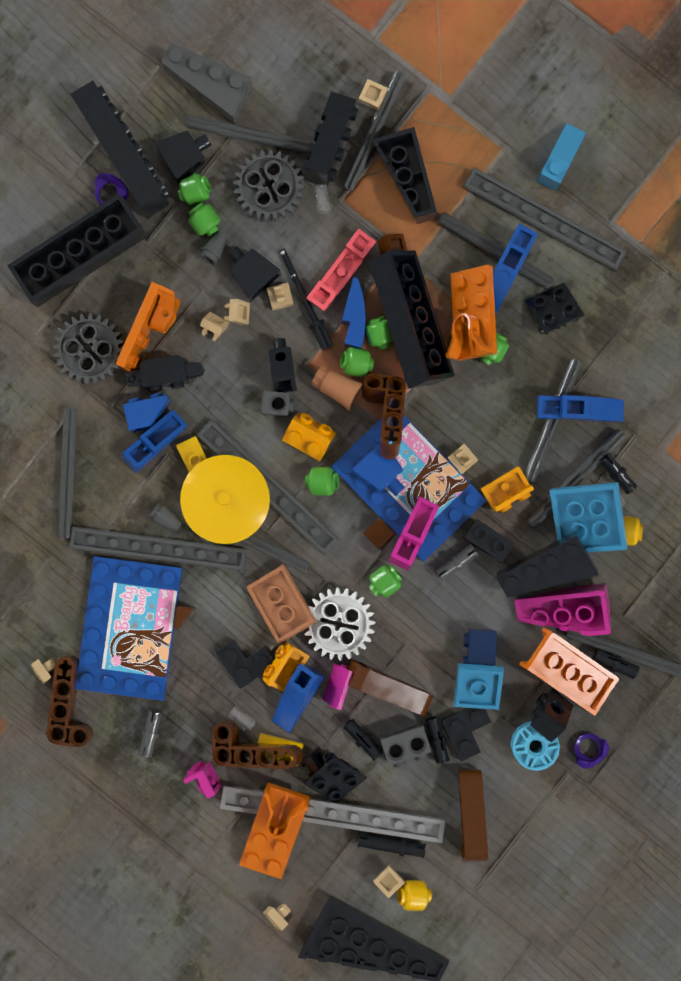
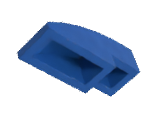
M353 277L342 317V324L349 325L344 347L362 349L366 320L365 304L359 280Z
M171 410L144 432L139 440L122 453L121 458L137 474L177 438L188 425L174 410Z

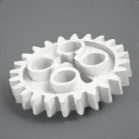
M336 588V592L333 594L332 590L328 589V596L319 593L320 601L315 598L312 599L315 606H309L317 623L310 626L309 631L305 635L312 636V639L308 642L309 644L314 642L317 644L314 651L320 648L323 649L321 656L330 653V659L332 660L335 654H337L340 661L343 659V655L346 654L347 658L351 659L352 651L359 655V647L364 650L367 648L364 641H372L368 633H375L370 628V625L376 624V621L370 620L369 617L373 616L374 612H367V609L371 606L370 604H362L365 597L356 599L358 592L355 591L352 595H349V589L346 588L344 593L341 594L340 588ZM329 604H333L337 609L336 615L333 617L328 616L326 613V607ZM350 609L358 612V619L355 622L350 621L347 617ZM326 618L337 621L342 618V623L356 625L359 629L354 630L348 627H341L338 630L336 624L321 622L320 619ZM328 626L331 629V637L324 638L322 636V627ZM345 631L353 634V641L351 643L343 641L342 635Z

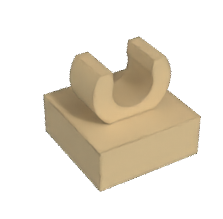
M367 79L360 94L359 102L379 110L388 88Z
M288 283L267 288L272 310L294 305Z
M230 299V304L225 305V308L229 309V316H224V319L239 325H249L250 303L239 299Z
M212 312L208 313L202 319L200 325L204 328L202 335L205 336L208 331L214 333L212 340L216 341L227 329L229 321Z
M465 444L447 458L461 474L478 461Z
M52 658L43 665L38 659L30 666L43 685L51 680L49 672L55 668V662Z
M389 864L373 879V882L389 899L405 883V880Z
M282 903L276 910L274 907L268 906L263 914L277 930L282 931L288 925L284 917L291 910L286 904Z

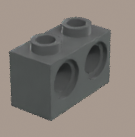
M422 723L380 736L389 766L399 767L407 763L406 760L412 758L421 760L428 757V753H431ZM414 738H421L423 744L419 748H413L411 741ZM397 744L402 747L398 755H393L389 752L392 745Z

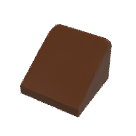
M403 233L385 235L377 241L381 255L387 251H408Z
M379 518L364 532V535L379 549L394 535V532Z
M177 606L173 624L174 629L180 628L196 607Z

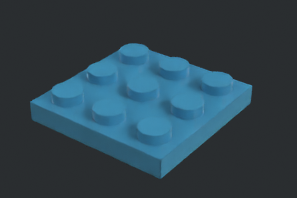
M619 482L550 489L557 540L576 531L588 552L627 550L628 544Z

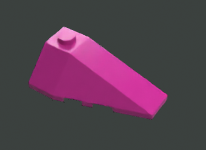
M606 583L583 585L515 598L514 600L517 618L520 622L539 626H551L560 628L562 631L579 632L581 635L586 636L611 634L610 604Z

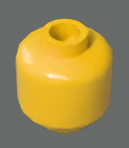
M623 516L627 544L635 546L638 541H642L643 523H640L637 517Z
M405 880V883L397 890L398 904L407 911H422L432 899L431 889L427 888L426 883L422 880Z

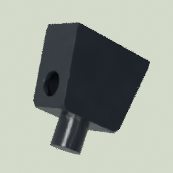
M189 131L178 133L155 143L160 155L178 184L183 178L194 174L206 163L202 151L212 146L205 134L194 140Z
M235 247L228 254L235 263L230 268L231 274L250 302L281 276L280 269L253 248L244 254L238 247Z
M285 338L274 339L273 349H269L275 392L283 393L297 391L291 347L286 346Z

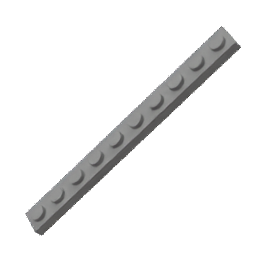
M224 785L220 809L257 814L264 791ZM310 798L308 811L305 812L302 822L442 843L445 819L314 798Z

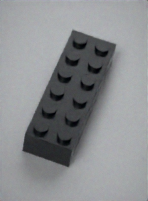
M92 80L71 93L70 95L146 217L150 218L169 206L167 198L170 196L160 178L158 179L155 170L149 160L146 159L129 128L121 119L114 104L111 103L102 85L97 87Z
M119 193L7 266L30 302L38 308L148 236Z
M416 250L387 251L370 260L371 274L374 277L378 296L384 309V315L389 325L408 389L434 385L454 377L455 374L451 361L445 355L447 353L446 345Z

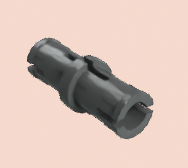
M469 544L456 555L452 554L449 556V560L434 570L443 581L457 569L459 571L463 569L462 566L477 557L478 553Z
M156 710L148 711L145 729H142L141 733L143 738L138 753L140 756L144 754V757H153L156 738H159L160 734L158 729L163 715L162 712L157 713Z

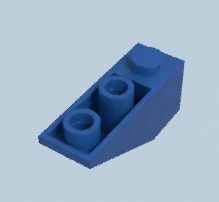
M300 663L287 683L272 721L288 733H291L325 676L310 665Z

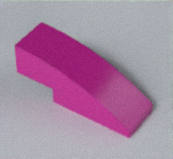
M419 496L388 562L407 571L410 569L439 509L438 505Z

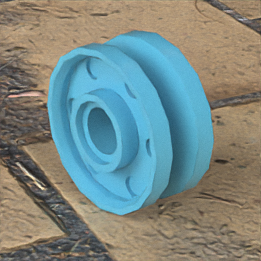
M531 721L522 723L515 729L511 737L510 746L512 754L520 765L529 770L539 771L547 769L554 764L559 756L560 744L558 737L551 743L530 726ZM533 740L540 741V747L536 751H532L529 748Z

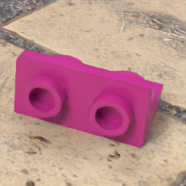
M203 761L194 764L187 771V776L183 779L186 784L197 778V787L202 795L205 794L207 799L216 795L222 786L210 761L205 764Z

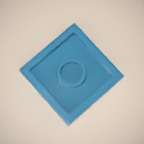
M458 663L454 707L499 710L504 674L503 666Z

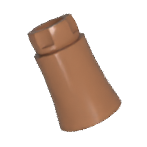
M324 367L318 369L311 383L312 386L320 389V392L340 403L348 411L353 408L363 390V383L346 378Z

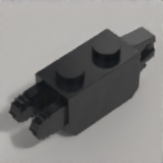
M175 355L143 360L140 364V369L125 373L128 387H143L153 393L163 391V387L171 386V389L184 388V384H190L189 379L204 375L205 369L199 362L187 363L181 356Z

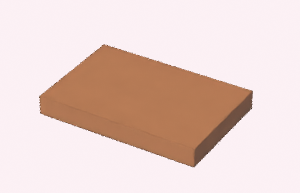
M285 564L246 586L278 645L317 623Z

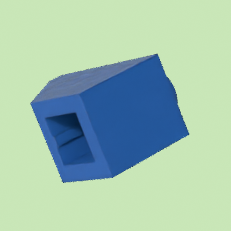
M155 393L150 395V399L133 398L128 400V404H123L128 430L133 433L151 428L159 421L170 404V397L163 395V393Z

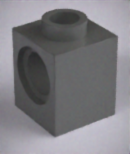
M263 391L262 415L289 417V412L294 411V399H291L290 393ZM276 399H281L285 402L281 410H275L272 407Z

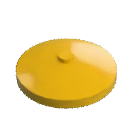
M218 455L203 460L190 471L182 486L180 504L187 524L197 535L213 543L233 544L249 538L262 526L269 511L270 494L265 478L252 463L233 455Z

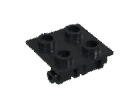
M565 283L525 300L539 324L538 330L541 335H547L550 331L556 328L560 329L561 326L565 327L573 321L577 322L579 318L585 316Z
M326 752L323 756L325 765L303 783L328 800L338 802L366 780L367 777L360 773L359 769L351 767L344 759L336 757L335 753Z

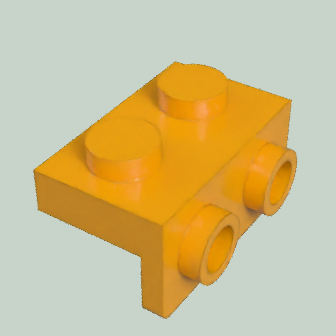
M298 412L292 419L282 441L321 461L336 432L328 425L320 424L313 420L310 415Z
M517 466L483 486L480 490L492 511L503 513L512 507V502L516 500L521 502L531 496L530 492L534 490V487L529 484L520 467Z
M287 641L278 648L275 660L266 667L263 673L264 682L283 693L300 663L305 664L310 657L307 653Z

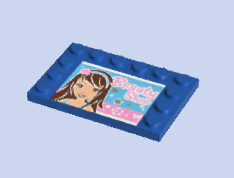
M404 415L402 440L399 454L396 457L403 471L396 478L405 488L397 496L387 487L378 494L355 477L351 470L380 443L381 418L331 467L398 537H400L419 496L439 506L417 553V556L424 562L487 500Z
M94 556L75 689L165 700L174 636L173 624L176 607L178 606L183 568Z

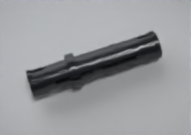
M360 832L357 847L398 853L401 857L409 855L424 859L426 844L406 841V838L399 840Z

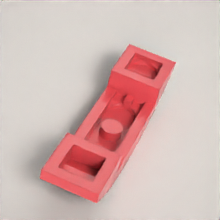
M358 229L346 244L344 251L322 280H319L306 299L322 311H325L359 269L376 241Z

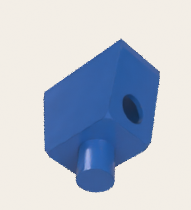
M379 444L351 470L355 477L378 494L387 487L397 496L405 488L396 478L403 471V468L396 458L388 460L381 457L379 454Z

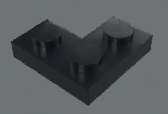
M235 640L216 652V655L240 690L261 676L266 667L275 660L265 645L246 657Z
M465 708L441 720L461 762L481 753L472 731L491 723L486 709Z

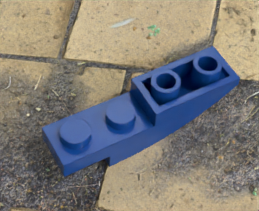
M518 224L493 272L495 315L539 234L521 224Z
M568 395L537 396V419L623 422L624 400Z

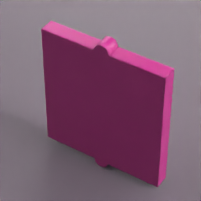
M333 664L322 699L329 704V707H335L339 710L342 709L353 672L348 670L345 665Z

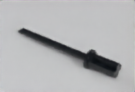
M284 248L279 252L311 318L312 324L309 325V329H312L321 350L329 349L333 346V342L324 325L325 320H318L310 301L306 299L307 294Z

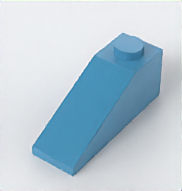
M566 123L536 182L556 191L586 133Z

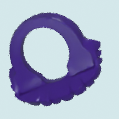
M109 173L98 174L95 179V197L101 205L105 202L100 197V191L108 183L116 185L117 194L120 193L124 200L128 198V188L124 182H121V179Z
M594 734L581 735L574 745V751L577 756L576 763H578L579 767L588 769L601 762L609 751L607 740L600 739ZM590 738L596 742L597 756L590 759L580 752L579 745L583 739Z

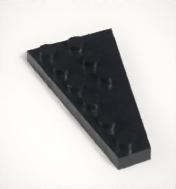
M331 895L327 899L298 955V958L316 959L324 963L328 961L339 963L342 966L371 971H385L394 975L412 976V978L428 981H440L449 964L448 958Z

